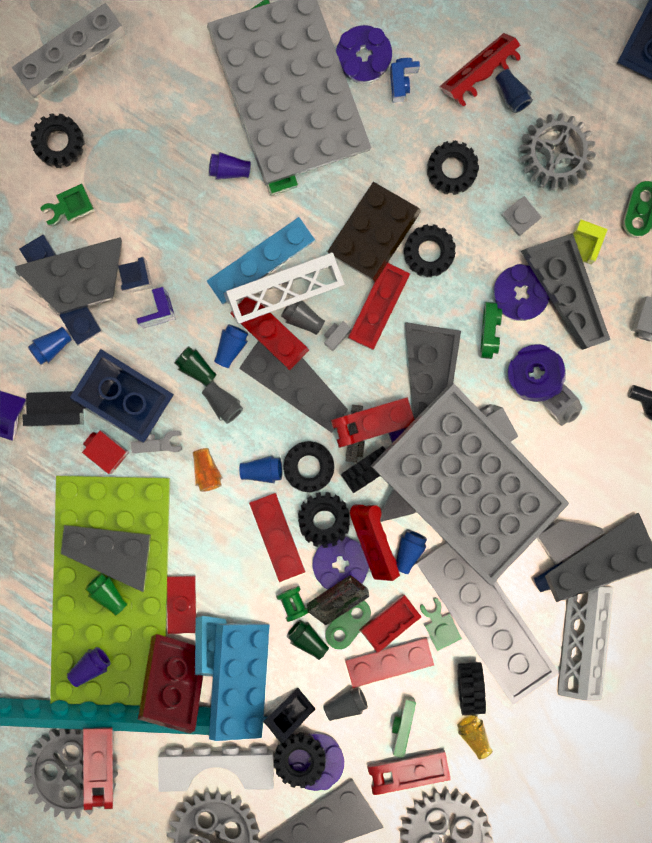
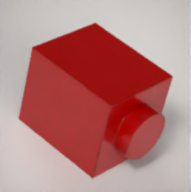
M101 430L97 434L92 432L83 443L86 448L82 453L108 474H113L130 453L106 432Z

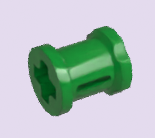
M300 586L276 595L277 600H281L287 614L285 619L287 622L310 613L309 608H305L299 594ZM290 598L293 599L296 610L293 609Z

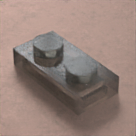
M351 405V414L363 411V406ZM354 422L349 424L350 435L357 433ZM365 441L347 445L345 461L357 463V457L363 458Z
M349 575L308 602L307 611L324 625H327L369 598V590L352 575Z

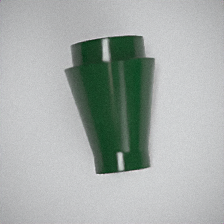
M189 346L174 362L179 367L177 370L199 381L205 387L217 375L198 350H193Z
M298 620L286 635L291 645L314 656L317 660L323 658L329 650V647L323 642L309 622L304 623L302 620Z

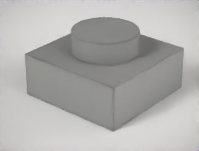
M525 196L501 214L518 236L522 235L542 218Z
M344 321L339 326L334 323L324 334L327 338L324 345L333 352L350 333L352 328Z

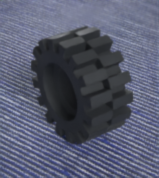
M52 113L49 114L50 117L48 118L43 116L40 118L41 122L39 124L35 123V131H31L30 136L32 140L30 142L34 149L33 151L48 166L52 167L53 165L56 168H61L62 165L70 166V162H76L78 160L77 156L83 153L82 146L85 145L82 131L69 116L67 118L64 114L59 113L56 116ZM60 130L68 136V144L61 151H53L47 145L48 136L53 131Z
M453 140L452 143L446 141L441 146L438 145L435 148L427 164V175L430 177V183L435 185V189L444 191V194L453 193V195H456L461 191L463 193L472 186L479 171L478 157L474 155L472 147L469 149L466 147V143L462 142V144H459L458 141ZM454 157L463 163L464 171L461 176L449 178L443 173L442 163L446 159Z
M426 224L423 227L416 228L408 236L404 248L405 261L412 271L417 272V275H424L426 277L439 276L452 264L456 254V245L452 240V235L448 234L445 228L441 229L435 224L433 226ZM427 240L436 242L441 250L440 257L432 262L423 260L419 255V246Z
M305 441L296 444L288 451L284 459L283 470L286 479L292 487L302 492H315L321 490L330 482L334 474V460L325 446L317 442ZM310 455L318 459L320 471L315 477L306 478L299 473L298 462L304 456Z
M384 446L375 450L341 474L353 493L380 476L371 465L386 450Z
M321 492L316 493V498L309 496L307 503L303 502L301 504V511L299 510L298 522L302 536H305V540L308 543L312 541L313 546L318 547L319 544H322L323 548H328L327 544L332 543V546H335L338 540L342 542L345 539V533L348 534L350 515L348 508H346V503L340 501L339 496L335 495L333 498L329 492H326L325 496H321ZM320 511H329L335 516V523L328 529H319L313 523L314 516Z
M482 663L458 664V691L462 716L486 714V691Z
M300 732L298 735L293 733L276 748L274 768L276 769V775L282 779L285 785L288 783L292 788L300 786V789L305 788L306 785L312 786L317 779L319 780L322 777V772L325 770L326 757L324 748H322L318 739L315 740L310 734L307 736ZM304 750L310 755L311 764L306 770L296 771L291 768L288 758L293 751Z

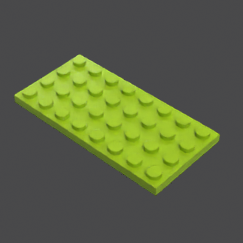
M56 476L51 704L57 700H63L68 704H82L90 701L98 705H111L113 703L140 705L151 637L155 634L167 637L170 478ZM64 525L151 534L144 592L110 577L118 592L127 603V606L118 615L115 616L111 611L89 598V593L85 590L87 585L101 572L61 554ZM95 647L102 649L111 663L107 667V672L79 687L73 686L67 678V673L71 671L88 649L93 650Z

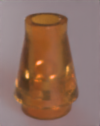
M209 448L194 451L192 454L194 457L195 486H199L200 492L211 491L221 487V479L223 477L210 454Z

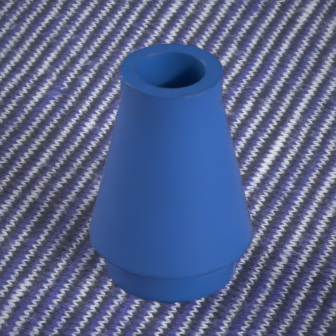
M230 324L227 325L226 330L222 329L214 362L225 368H230L231 363L247 344L246 338L248 333Z
M61 327L56 331L32 340L33 343L28 346V349L40 365L45 362L49 364L72 339L66 330Z
M271 455L247 463H240L241 480L274 484L275 481L282 480L281 459L274 458Z
M406 530L405 535H401L396 559L399 572L404 574L410 573L412 567L427 548V538L411 530Z

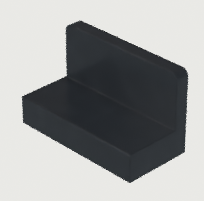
M73 391L27 393V414L22 415L23 426L84 425V408L69 400Z

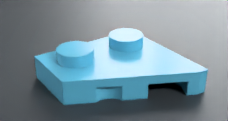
M207 616L196 617L195 675L213 677L216 624H227L226 619Z

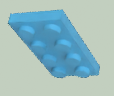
M216 624L209 740L228 741L262 738L270 624Z

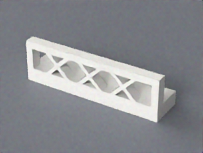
M330 253L228 290L224 293L227 304L230 303L237 324L345 284L334 254ZM331 267L336 282L324 285L316 281L320 270ZM314 273V275H313L312 278L306 276V275H309V274ZM298 278L310 282L306 293L301 295L289 290L293 280ZM288 282L286 288L279 286ZM313 284L320 287L311 291ZM273 287L283 292L279 303L274 305L262 300L266 290ZM260 292H261L259 298L253 296L254 294H257V293H260ZM287 294L293 296V298L284 301ZM248 297L257 302L252 313L241 316L236 301ZM260 303L267 306L266 308L258 310Z
M603 586L589 591L587 604L583 608L577 601L578 595L568 599L558 696L582 701L602 700L614 587ZM579 618L585 624V630L580 636L574 629L575 622ZM576 646L582 652V659L578 664H575L571 657L572 650ZM574 674L579 681L578 692L568 691L569 678Z

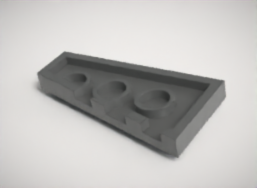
M639 512L545 576L556 603L652 569V541Z

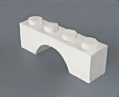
M237 746L222 747V751H211L210 747H195L193 752H182L180 747L165 748V752H161L158 756V792L188 791L192 780L200 772L210 768H223L232 772L239 778L244 790H274V750H268L267 746L250 747L251 750L239 751Z

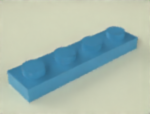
M298 217L207 280V283L224 305L227 303L224 296L226 291L263 278L314 243L315 239L300 217Z

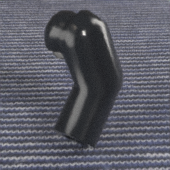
M633 384L629 392V398L642 402L647 417L652 421V391Z

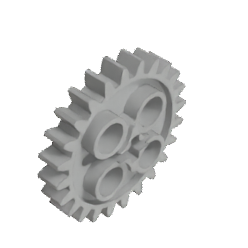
M51 729L49 731L50 739L42 735L39 738L42 746L34 744L31 747L36 755L29 754L26 757V760L33 764L24 768L25 772L31 773V776L24 782L34 786L28 792L29 795L35 793L39 795L35 804H39L42 801L46 803L44 812L52 807L54 808V817H57L61 811H64L66 820L70 818L72 812H75L76 817L80 819L84 809L83 788L81 783L83 784V731L79 733L78 729H71L70 732L67 729H60V734L58 735L54 729ZM68 745L76 746L79 750V757L72 758L68 756L66 747ZM54 752L60 755L61 760L54 756ZM113 760V767L118 763L117 760ZM45 765H54L58 771L57 776L51 777L47 775L44 768ZM74 767L77 771L75 774L68 776L66 774L67 770ZM113 770V778H115L118 772ZM72 786L75 788L76 797L68 798L65 796L63 787ZM104 787L92 788V795H104ZM93 807L92 810H85L87 814L91 815L93 813Z
M446 789L444 797H440L437 790H435L434 799L432 800L424 794L423 799L425 803L421 805L416 801L413 802L416 812L407 810L406 814L411 820L402 821L401 823L408 830L400 833L401 839L408 840L404 843H424L425 841L443 843L441 836L446 835L450 815L455 813V818L450 826L452 839L447 838L446 843L493 842L492 836L485 834L492 830L491 825L482 824L488 819L487 814L482 813L478 815L481 810L480 804L478 803L471 807L472 798L468 796L462 801L460 791L452 798L448 789ZM435 813H440L444 816L443 822L439 825H433L429 822L430 817ZM461 822L471 823L470 831L464 834L457 832V826Z
M205 792L202 802L197 795L193 796V806L188 802H184L183 806L186 812H175L180 820L169 823L175 828V832L166 835L174 839V843H189L193 839L198 840L200 843H210L208 839L191 834L189 830L193 828L207 835L217 832L216 838L225 842L260 843L257 840H253V835L258 834L260 830L251 829L250 826L256 821V818L247 819L246 817L251 809L247 808L241 811L239 808L242 800L232 804V795L228 794L224 800H221L220 792H216L214 799H211L209 793ZM202 812H207L212 817V824L208 829H204L198 824V817ZM229 822L235 823L239 829L238 835L234 839L228 838L224 831L225 826Z

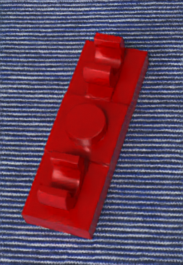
M503 33L439 87L445 95L453 98L456 103L465 106L463 94L466 91L473 97L478 95L477 90L472 87L476 82L489 78L497 66L504 70L509 69L506 59L510 55L513 60H521L520 54L515 51L521 46L516 37Z

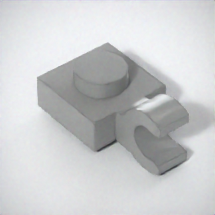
M176 430L170 431L163 439L155 440V434L147 437L144 443L139 440L131 442L132 453L179 452L182 450V446L173 447L170 444V439L173 436L181 435V432Z

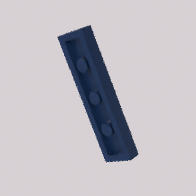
M44 234L19 248L27 263L56 255ZM88 307L59 315L77 346L103 332Z

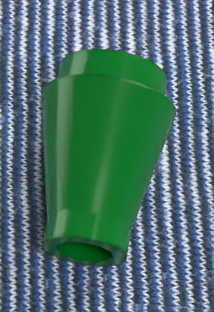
M100 573L85 588L89 593V598L111 611L115 616L127 606V603L109 576L105 577Z

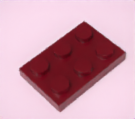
M159 634L151 637L138 720L189 734L195 731L203 675H195V645Z

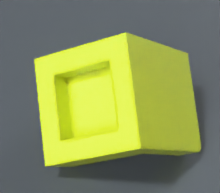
M581 219L576 223L573 235L583 262L593 264L598 257L608 229Z

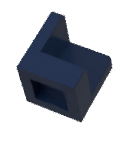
M139 257L138 261L118 265L122 281L121 290L125 294L153 288L147 260L144 257Z

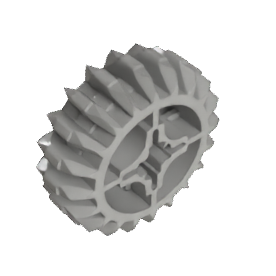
M563 113L558 115L557 121H555L552 114H548L547 123L540 117L536 120L537 127L531 124L527 128L531 135L524 134L521 138L527 144L520 145L519 151L527 154L521 156L519 160L521 163L529 162V165L523 171L528 173L533 170L534 174L530 180L534 182L540 177L542 179L540 187L542 188L545 187L548 181L551 182V190H556L558 182H560L561 188L566 190L568 188V180L573 186H576L579 183L578 177L585 179L588 175L584 169L591 170L593 167V163L587 159H594L596 157L595 152L588 150L596 145L595 141H586L592 133L590 130L584 133L581 132L585 125L584 122H580L577 127L573 125L575 121L574 116H571L565 122ZM561 131L557 140L545 139L543 141L539 139L544 133ZM570 136L578 146L579 156L568 145ZM562 141L560 146L562 151L560 153L564 154H561L552 163L555 156L553 155L554 151L551 150H554ZM535 147L547 159L545 168L536 157ZM559 163L568 165L572 163L576 165L574 169L565 173L553 172Z

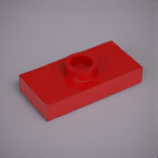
M167 576L168 634L195 633L197 617L196 576Z
M402 594L359 629V631L373 649L379 653L422 616L408 598Z

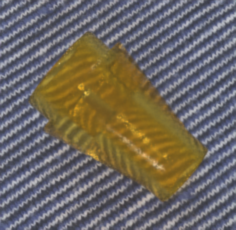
M471 715L458 723L459 736L471 748L479 760L485 759L493 753L482 719H479L477 715Z

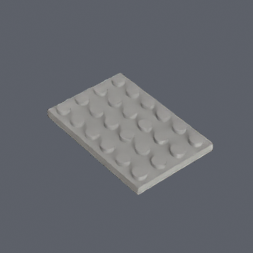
M279 0L208 22L209 34L265 185L370 151L369 139L317 0Z
M450 383L371 465L491 586L570 504L454 383Z

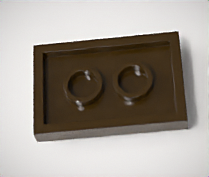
M373 181L327 253H333L335 259L376 282L416 221L421 210L419 207Z

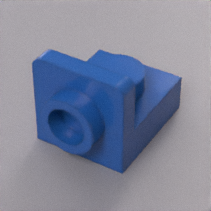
M400 58L396 60V63H391L392 103L404 102L406 94L410 93L409 76H404V74L418 73L420 61H413L412 58Z

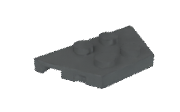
M119 237L15 266V271L19 277L21 276L32 287V290L40 298H43L48 303V306L57 315L82 309L113 299L122 240Z

